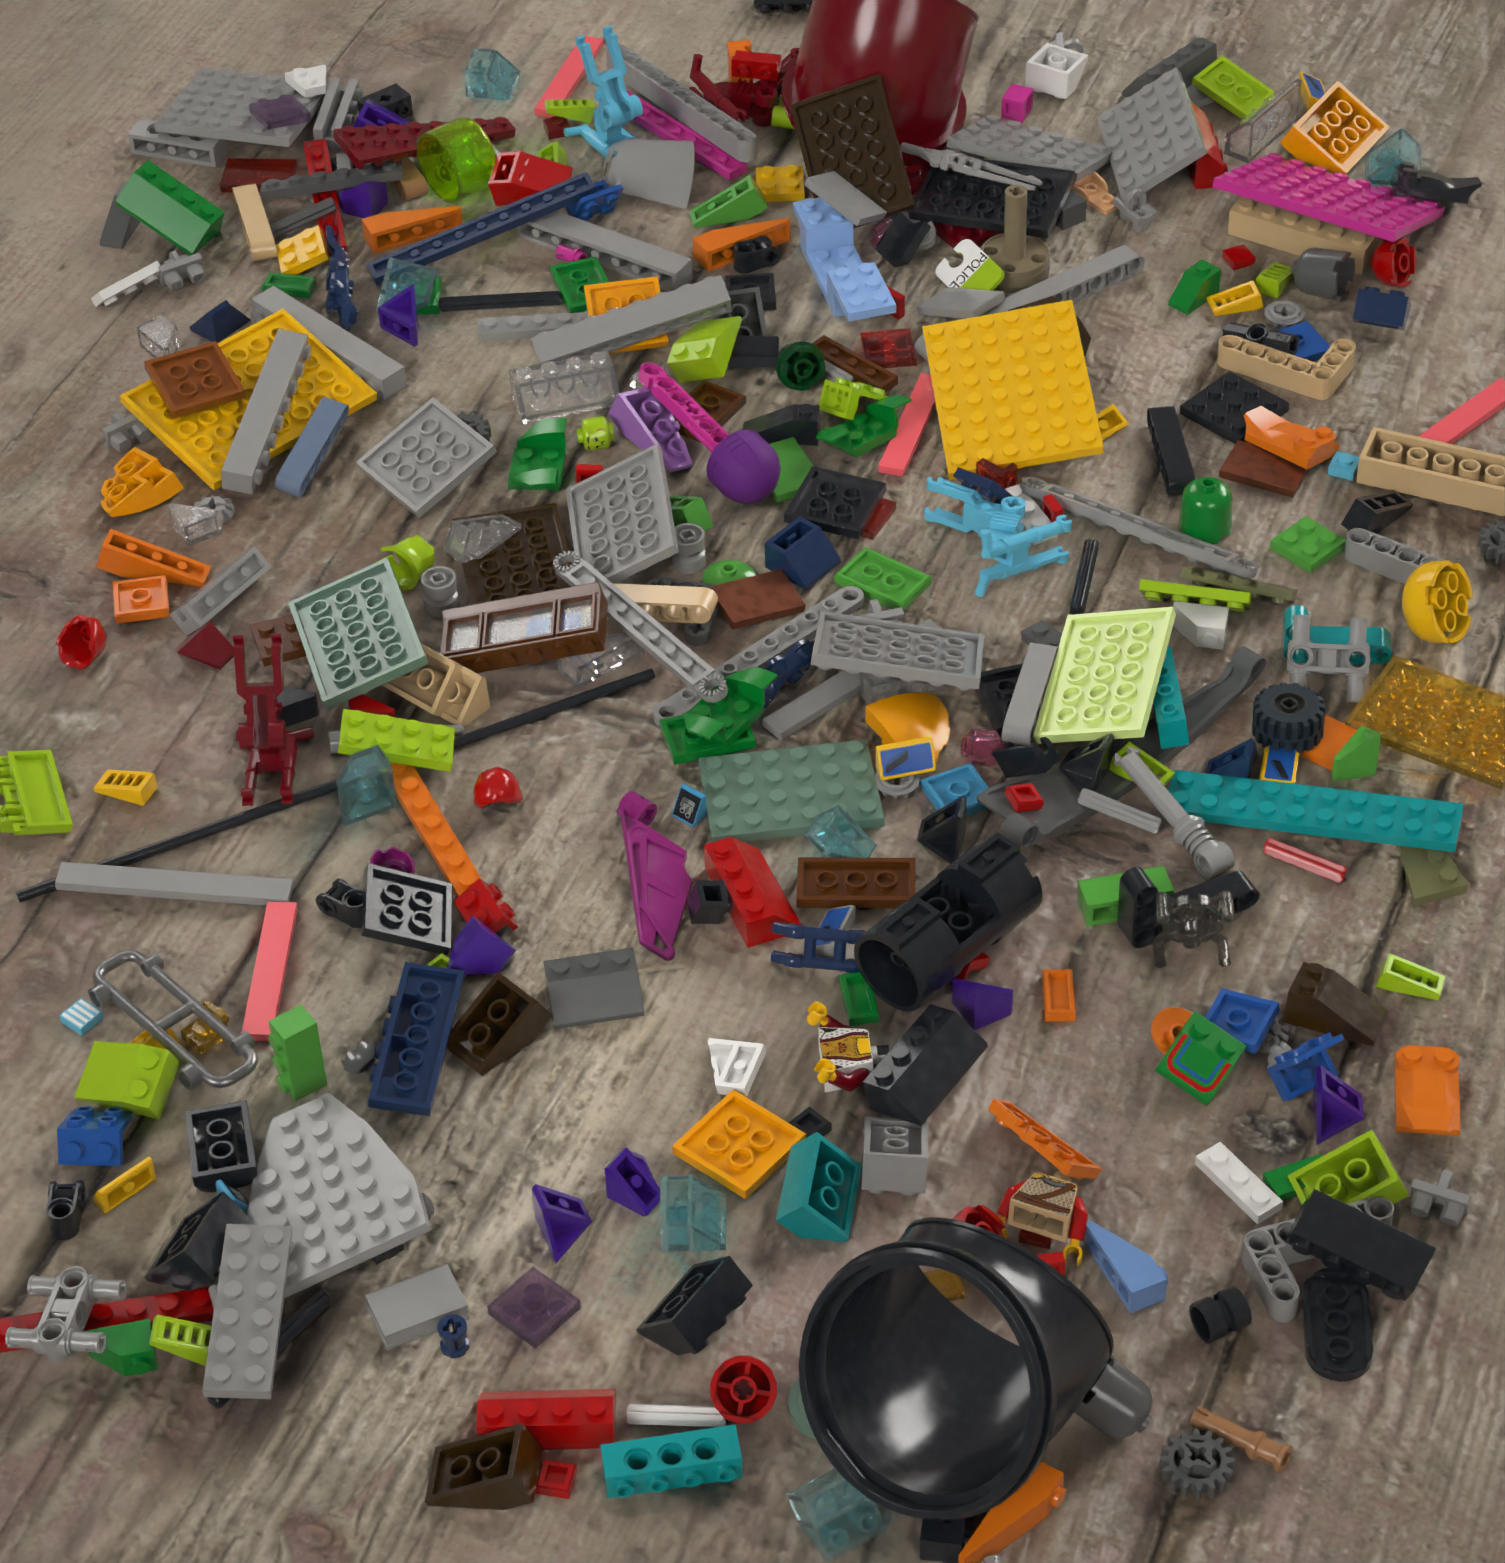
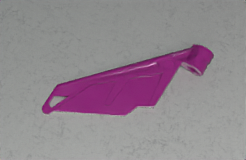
M629 791L621 799L616 811L621 817L639 943L662 959L670 961L675 957L673 944L693 883L691 877L684 869L687 851L648 827L657 814L656 804L645 799L635 791ZM656 935L659 936L666 949L661 950L654 945Z

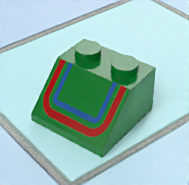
M1194 1011L1154 1071L1207 1106L1235 1066L1246 1045Z

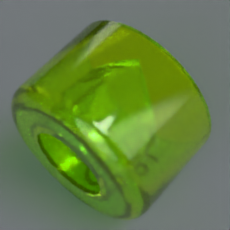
M458 117L421 134L417 140V157L422 173L431 189L443 201L453 204L489 187L488 182L497 157L489 137L474 120L467 117Z

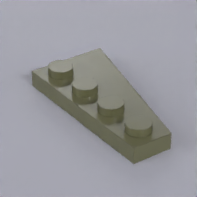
M1196 566L1182 567L1180 578L1192 580V584L1208 587V584L1219 586L1218 589L1234 591L1236 589L1250 592L1253 598L1260 599L1261 595L1272 597L1271 602L1287 605L1288 600H1296L1298 589Z
M1396 845L1400 853L1401 866L1404 867L1406 874V884L1412 895L1413 907L1467 893L1468 883L1447 851Z

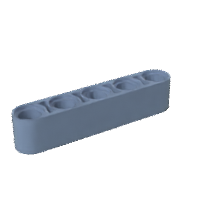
M325 396L321 399L277 475L275 481L276 490L299 498L302 497L348 416L349 405Z

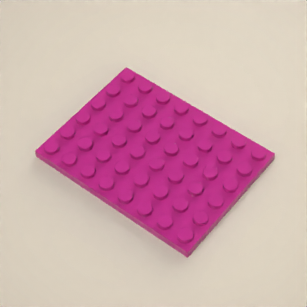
M1269 153V155L1260 157L1255 161L1243 164L1239 168H1234L1232 171L1215 177L1212 186L1216 189L1392 242L1442 217L1445 209L1444 206L1438 205V202L1435 200L1424 199L1423 201L1414 197L1397 196L1391 187L1383 185L1376 187L1365 179L1352 180L1348 178L1349 175L1340 172L1332 174L1326 172L1327 169L1321 166H1305V162L1292 159L1288 161L1277 153Z

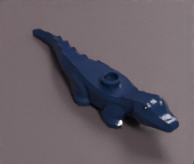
M326 225V241L332 255L329 258V271L326 276V291H328L326 313L336 310L339 315L341 328L350 332L351 325L357 322L358 309L351 300L354 281L349 280V258L347 251H344V248L340 247V244L337 243L332 227Z
M804 638L794 644L785 655L782 656L780 654L766 664L767 668L765 670L777 674L778 677L764 689L765 706L763 709L768 708L781 686L788 682L790 685L795 684L804 676L802 672L807 671L812 666L811 657L814 641L810 642L807 638Z

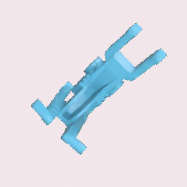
M612 25L603 28V35L607 43L613 68L598 73L589 42L585 43V35L579 36L575 40L582 57L588 81L594 84L597 90L594 96L599 101L600 106L593 111L596 131L586 124L564 128L565 137L583 136L585 141L604 158H606L607 150L612 144L619 140L636 138L622 128V126L643 113L640 99L636 95L629 96L626 91L623 78L627 70L617 40V33H612ZM613 152L614 158L617 155V152Z
M931 477L927 478L926 488L929 491L938 492L964 501L963 516L938 507L935 508V512H931L930 508L926 507L924 519L965 533L971 530L977 532L978 536L981 537L982 543L981 557L992 558L1001 562L979 571V581L975 590L976 596H985L990 581L1002 580L1030 570H1036L1039 567L1054 562L1059 564L1068 562L1069 552H1062V546H1057L1054 549L1032 556L1028 555L1031 543L1041 542L1042 539L1072 530L1073 521H1066V515H1059L1054 522L1023 531L1024 527L1020 521L1025 516L1026 502L1022 498L1009 496L1003 498L1001 504H996L983 499L978 491L944 480L942 477H938L937 481H932Z

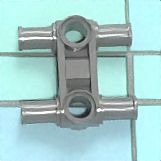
M1293 615L1292 640H1289L1287 651V671L1291 675L1290 684L1298 683L1300 686H1307V678L1311 673L1345 675L1347 677L1346 702L1364 703V678H1367V675H1369L1371 660L1370 646L1366 643L1368 618H1350L1349 643L1343 645L1312 643V641H1309L1311 616ZM1297 650L1304 651L1308 657L1307 663L1304 665L1294 663L1292 659L1293 652ZM1351 654H1361L1364 658V665L1359 668L1353 667L1349 662Z
M79 1266L69 1267L56 1277L31 1275L27 1283L29 1296L50 1297L35 1329L15 1327L7 1329L5 1335L7 1348L33 1349L37 1354L46 1355L47 1359L52 1362L67 1360L77 1351L102 1354L106 1347L104 1332H83L93 1305L98 1299L118 1301L125 1299L127 1294L125 1280L99 1279L95 1274H87L86 1270Z

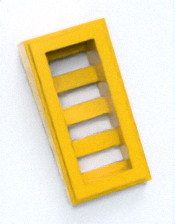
M1253 280L1206 297L1214 316L1254 311L1263 308L1261 295Z
M107 769L93 789L96 793L144 806L158 786L154 773Z

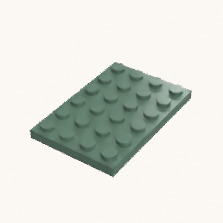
M388 558L288 602L326 709L340 705L349 699L429 664Z
M867 739L698 758L703 794L706 795L707 818L712 842L728 837L748 842L884 826V814Z

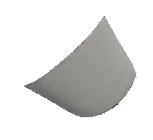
M645 138L619 140L607 150L601 180H605L608 188L621 184L623 187L622 193L686 209L694 172L695 155L693 141ZM613 152H617V155L613 158ZM608 164V170L605 175L606 166Z

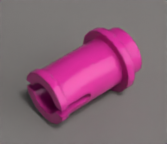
M564 244L558 245L555 251L562 254H555V257L566 262L587 258L584 250L580 248L573 249Z

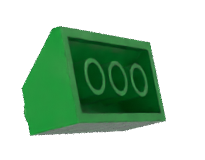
M149 160L133 172L115 201V205L189 255L198 252L220 232L225 214L224 211Z

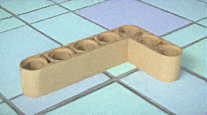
M1225 335L1219 339L1217 363L1220 367L1317 400H1326L1333 395L1353 370L1356 344L1350 339H1338L1316 363L1234 335Z

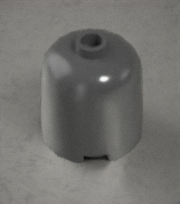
M1309 248L1303 251L1292 265V275H1294L1296 287L1308 295L1334 301H1343L1349 294V291H1345L1348 281L1353 282L1355 260L1354 258H1349L1350 252Z
M1111 1355L1101 1374L1074 1413L1103 1434L1114 1439H1124L1133 1435L1136 1431L1141 1433L1147 1428L1152 1419L1149 1414L1153 1398L1148 1386Z

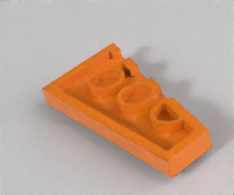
M993 1099L988 1107V1110L996 1116L995 1120L999 1124L1012 1129L1019 1135L1018 1137L1022 1141L1032 1146L1066 1176H1071L1078 1180L1083 1178L1096 1179L1102 1170L1101 1167L1010 1101Z

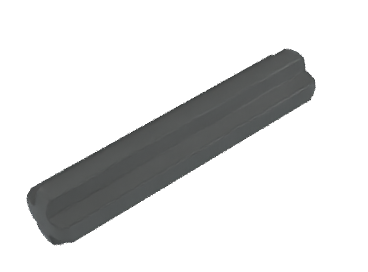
M327 198L270 224L273 237H279L336 211L337 208L334 200Z

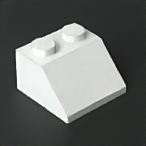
M1046 43L1026 63L1025 87L1033 88L1035 92L1051 94L1059 99H1067L1077 88L1088 60V55Z

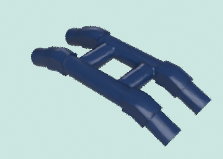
M774 922L772 926L773 933L785 935V937L793 939L804 938L805 940L804 955L774 950L771 954L772 962L793 968L846 971L847 973L860 972L855 959H845L846 942L848 944H855L856 940L867 931L804 927V925ZM816 940L834 941V958L816 957Z

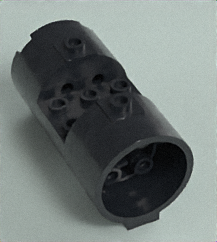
M999 832L987 840L978 841L943 869L936 878L906 902L901 903L856 940L854 946L856 964L866 983L879 998L901 1011L912 1012L917 1010L957 977L964 966L988 946L999 942L1040 907L1043 897L1041 883L1038 876L1032 877L1030 871L1024 863L1028 860L1021 853V846Z

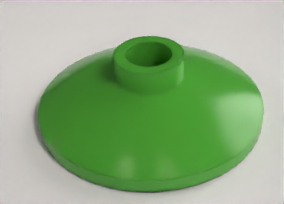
M723 560L710 565L704 571L702 581L704 584L718 585L755 576L756 574L750 565L742 561Z

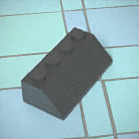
M1198 37L1194 39L1191 43L1137 77L1122 91V96L1130 97L1141 90L1143 86L1154 82L1165 72L1171 71L1176 67L1182 75L1185 87L1188 88L1192 85L1193 78L1217 60L1216 43L1205 38Z

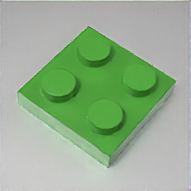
M1305 516L1270 540V549L1312 573L1345 550L1346 540Z

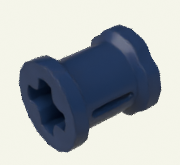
M453 1314L443 1317L437 1325L438 1334L442 1338L440 1350L445 1356L460 1358L470 1348L469 1339L465 1335L467 1332V1322L460 1315ZM449 1324H452L453 1332H450ZM454 1341H457L458 1349H455Z

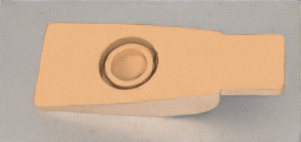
M1095 171L1074 182L1071 189L1083 197L1087 205L1092 206L1104 215L1118 209L1113 205V198L1115 197L1108 193L1106 181Z

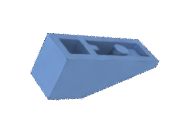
M1088 1221L1086 1223L1084 1244L1128 1311L1133 1313L1165 1300L1166 1285H1168L1169 1281L1164 1268L1158 1267L1149 1254L1093 1221Z

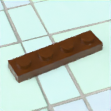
M825 335L812 343L821 350L824 360L853 375L855 382L884 389L885 393L898 385L897 375Z

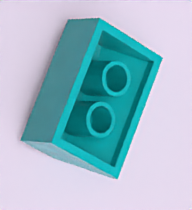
M818 1132L794 1144L790 1149L776 1221L800 1238L836 1242L848 1241L862 1165Z

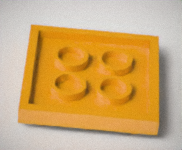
M658 276L584 285L588 316H598L607 313L612 308H622L631 305L636 300H646L660 293ZM666 333L606 354L668 347V335Z
M733 1089L684 1134L672 1148L675 1156L746 1200L788 1160L791 1146L805 1139L806 1133Z

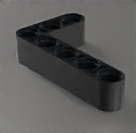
M1132 867L1124 872L1120 878L1117 925L1134 948H1143L1247 910L1257 903L1260 893L1242 871H1234L1158 899V889L1141 867Z

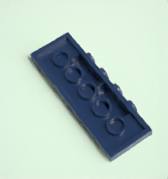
M405 962L397 994L390 997L388 1013L391 1014L390 1019H384L382 1036H385L384 1041H379L377 1045L376 1059H379L378 1064H373L371 1068L370 1082L373 1084L368 1099V1107L424 1116L431 1115L464 982L465 971Z

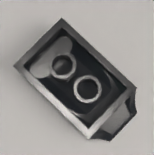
M1401 161L1400 165H1395L1390 178V184L1397 196L1468 204L1471 194L1482 186L1479 177L1446 178L1437 173L1419 170L1414 167V163Z
M247 1100L185 1111L194 1187L202 1192L210 1193L217 1192L215 1184L218 1180H222L235 1188L250 1185L258 1173Z

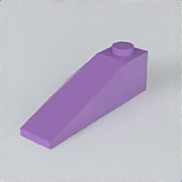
M645 387L618 393L608 415L619 431L642 450L657 444L662 450L665 469L669 472L691 468L692 461L686 443L681 439L678 432L680 429L678 421L674 420L673 414L651 393V389Z

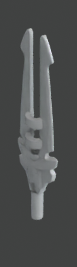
M905 142L900 147L901 152L921 157L930 162V166L940 167V169L945 171L951 168L955 172L964 173L971 177L975 176L1010 185H1021L1027 190L1035 191V186L980 169L1040 186L1043 183L1033 175H1021L952 150L925 149Z

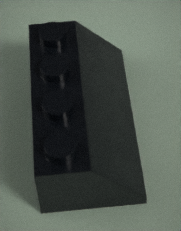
M930 1004L863 1081L870 1110L922 1126L987 1049V1042L956 1011Z
M1316 1189L1312 1191L1300 1207L1285 1240V1243L1292 1245V1249L1297 1253L1306 1256L1312 1255L1322 1260L1326 1267L1333 1270L1341 1269L1351 1274L1352 1278L1358 1283L1364 1285L1371 1284L1381 1289L1387 1297L1404 1301L1415 1290L1436 1250L1435 1247Z

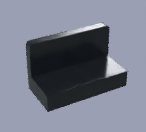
M898 212L878 242L875 250L894 268L908 265L931 226L926 221L913 223L902 212Z
M737 335L727 367L776 368L779 354V337Z

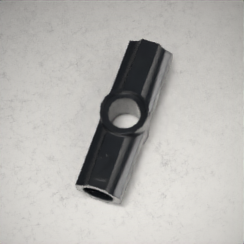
M1231 322L1230 324L1226 323L1223 328V336L1234 335L1295 355L1298 350L1299 339L1297 335L1268 330V327L1263 323H1255L1248 326Z

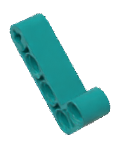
M1300 605L1288 607L1284 612L1282 646L1283 656L1286 660L1289 640H1292L1293 615H1309L1308 610ZM1310 626L1309 641H1312V643L1346 645V643H1349L1350 627ZM1367 627L1366 643L1370 646V664H1384L1388 662L1392 657L1389 631L1381 627ZM1297 650L1292 655L1294 663H1307L1308 657L1304 651ZM1353 653L1349 657L1350 664H1364V658L1359 653Z

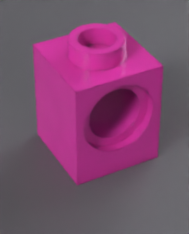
M1011 84L1002 97L1001 118L1024 122L1033 109V88Z

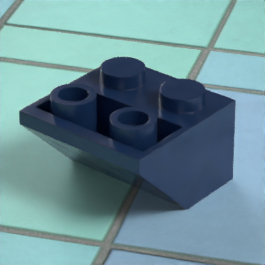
M1366 286L1365 290L1358 289L1353 314L1354 323L1404 330L1411 310V302L1404 292L1391 290L1390 294L1381 293L1379 288Z
M800 516L764 543L765 568L771 571L782 569L789 581L805 590L841 563V558L822 529Z

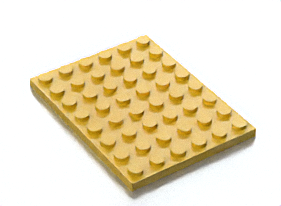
M1072 300L922 326L949 481L956 479L953 475L958 467L978 475L1104 453Z
M285 309L277 311L218 343L245 390V398L173 419L151 379L120 395L121 403L213 490L222 486V467L278 329L308 334V345L312 347L309 361L305 360L304 362L305 370L303 377H298L296 395H291L290 410L288 413H284L283 428L281 431H277L276 446L269 451L270 459L296 444L324 396L349 405L348 416L377 400V392Z

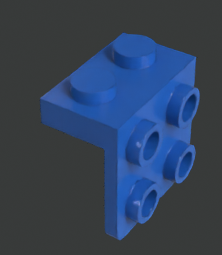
M605 180L595 182L596 193L582 197L578 202L566 206L565 209L568 215L584 221L590 220L599 213L603 215L608 214L615 209L623 192L622 185L619 184L608 188Z
M1328 1032L1317 1038L1314 1037L1300 1044V1047L1289 1050L1274 1058L1276 1064L1266 1069L1283 1102L1289 1101L1314 1088L1315 1071L1320 1065L1335 1076L1338 1075L1326 1049L1344 1040L1342 1033L1332 1037L1331 1033Z
M91 1106L74 1108L57 1128L58 1165L121 1166L123 1163L122 1132L133 1119L132 1111H124L123 1107L118 1106L108 1107L105 1110H93Z

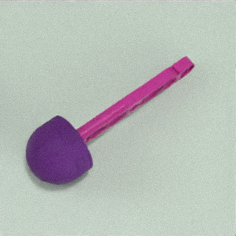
M644 363L640 366L638 380L647 389L650 388L651 393L711 452L706 468L707 477L724 496L742 504H752L761 501L774 491L779 480L781 466L777 453L756 431L749 429L739 430L729 435L676 381L668 377V374L659 365Z

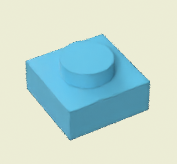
M1336 451L1328 466V475L1353 481L1358 472L1359 457Z

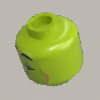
M604 416L584 418L581 422V428H576L578 444L583 443L587 451L608 449L611 442H614L612 421L608 422Z

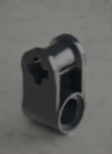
M765 235L746 241H739L734 245L733 268L739 273L745 274L765 267H771L776 265L781 259V251L777 247L772 246L771 240Z
M336 879L333 881L332 887L325 894L320 893L316 897L317 906L327 916L334 917L352 928H362L363 890L348 884L343 879Z
M78 1180L76 1184H57L56 1181L49 1183L46 1214L51 1234L57 1240H69L75 1237L80 1230L82 1210L86 1200L83 1180Z

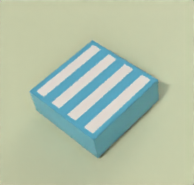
M80 998L59 1015L61 1023L81 1036L104 1019L103 1012L83 998Z

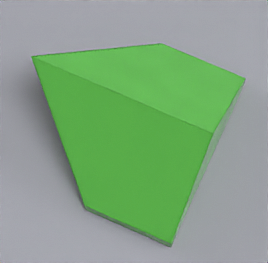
M1361 725L1334 757L1331 779L1341 781L1375 776L1381 734Z

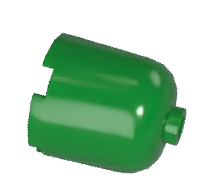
M1201 477L1192 480L1184 488L1178 524L1179 531L1212 545L1218 544L1220 538L1226 535L1229 536L1232 529L1233 505L1230 488L1223 481L1213 477Z

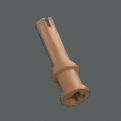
M1198 1406L1191 1416V1426L1205 1432L1212 1431V1436L1224 1438V1442L1245 1451L1248 1459L1253 1461L1258 1459L1273 1466L1274 1471L1279 1474L1285 1470L1291 1459L1293 1446L1287 1443L1285 1445L1279 1444L1267 1438V1433L1256 1431L1254 1433L1201 1406Z

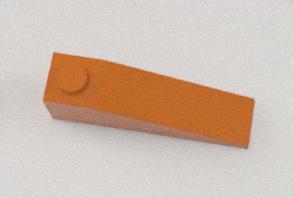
M460 206L385 212L361 219L364 240L374 254L430 238L463 224Z
M783 218L715 229L693 237V258L710 272L733 263L734 245L739 241H746L765 235L771 240L772 246L791 240L790 219Z
M110 528L102 545L96 568L121 577L135 579L166 575L167 583L203 587L211 566Z
M1040 1461L1029 1480L1015 1494L989 1510L960 1552L958 1563H981L985 1557L998 1554L1043 1521L1053 1507L1058 1508L1065 1498L1066 1489L1063 1488L1064 1472Z

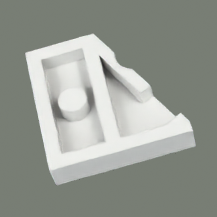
M326 65L295 68L293 71L285 73V82L305 98L326 94Z
M709 1038L708 1046L717 1093L727 1095L734 1089L747 1097L766 1055L765 1045Z

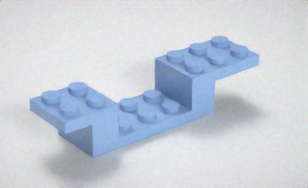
M820 197L793 202V211L800 223V248L834 317L845 315L848 322L896 313V303L875 262L863 263L853 245V223Z

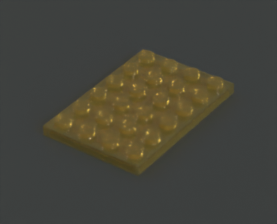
M1393 656L1345 721V726L1358 730L1362 725L1380 733L1381 744L1502 790L1505 786V696Z

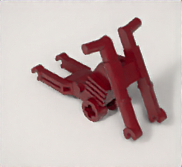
M799 48L791 49L790 54L782 60L777 81L760 79L755 83L751 81L748 83L747 80L742 81L739 78L737 83L718 82L714 84L701 71L703 56L701 54H694L690 79L699 87L704 96L695 87H690L689 89L737 122L738 119L745 122L746 119L752 118L753 123L758 126H770L773 106L779 103L780 96H782L784 75L792 62L797 59Z
M271 634L273 682L247 683L243 635L233 636L234 646H232L235 661L237 694L246 701L243 709L244 715H247V721L238 725L236 741H239L240 749L249 750L244 788H241L242 806L254 805L257 776L262 774V772L282 771L280 795H282L281 804H293L292 788L298 751L296 742L314 738L313 727L286 731L285 721L279 719V713H282V702H278L277 697L285 688L282 634Z

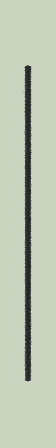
M650 668L454 737V749L655 679V673ZM378 765L295 793L293 794V804H281V799L96 864L125 866L383 774ZM56 878L17 891L16 895L19 903L55 891Z

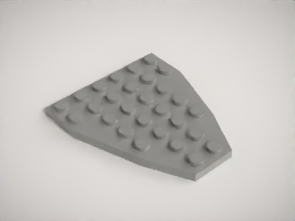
M329 1092L272 1118L257 1164L258 1175L252 1182L247 1211L250 1219L247 1224L292 1226L293 1234L284 1298L431 1231L421 1188L416 1178L368 1122Z

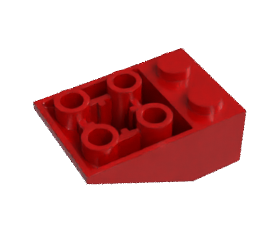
M522 151L502 152L497 155L488 186L496 206L509 205L569 180L573 168Z

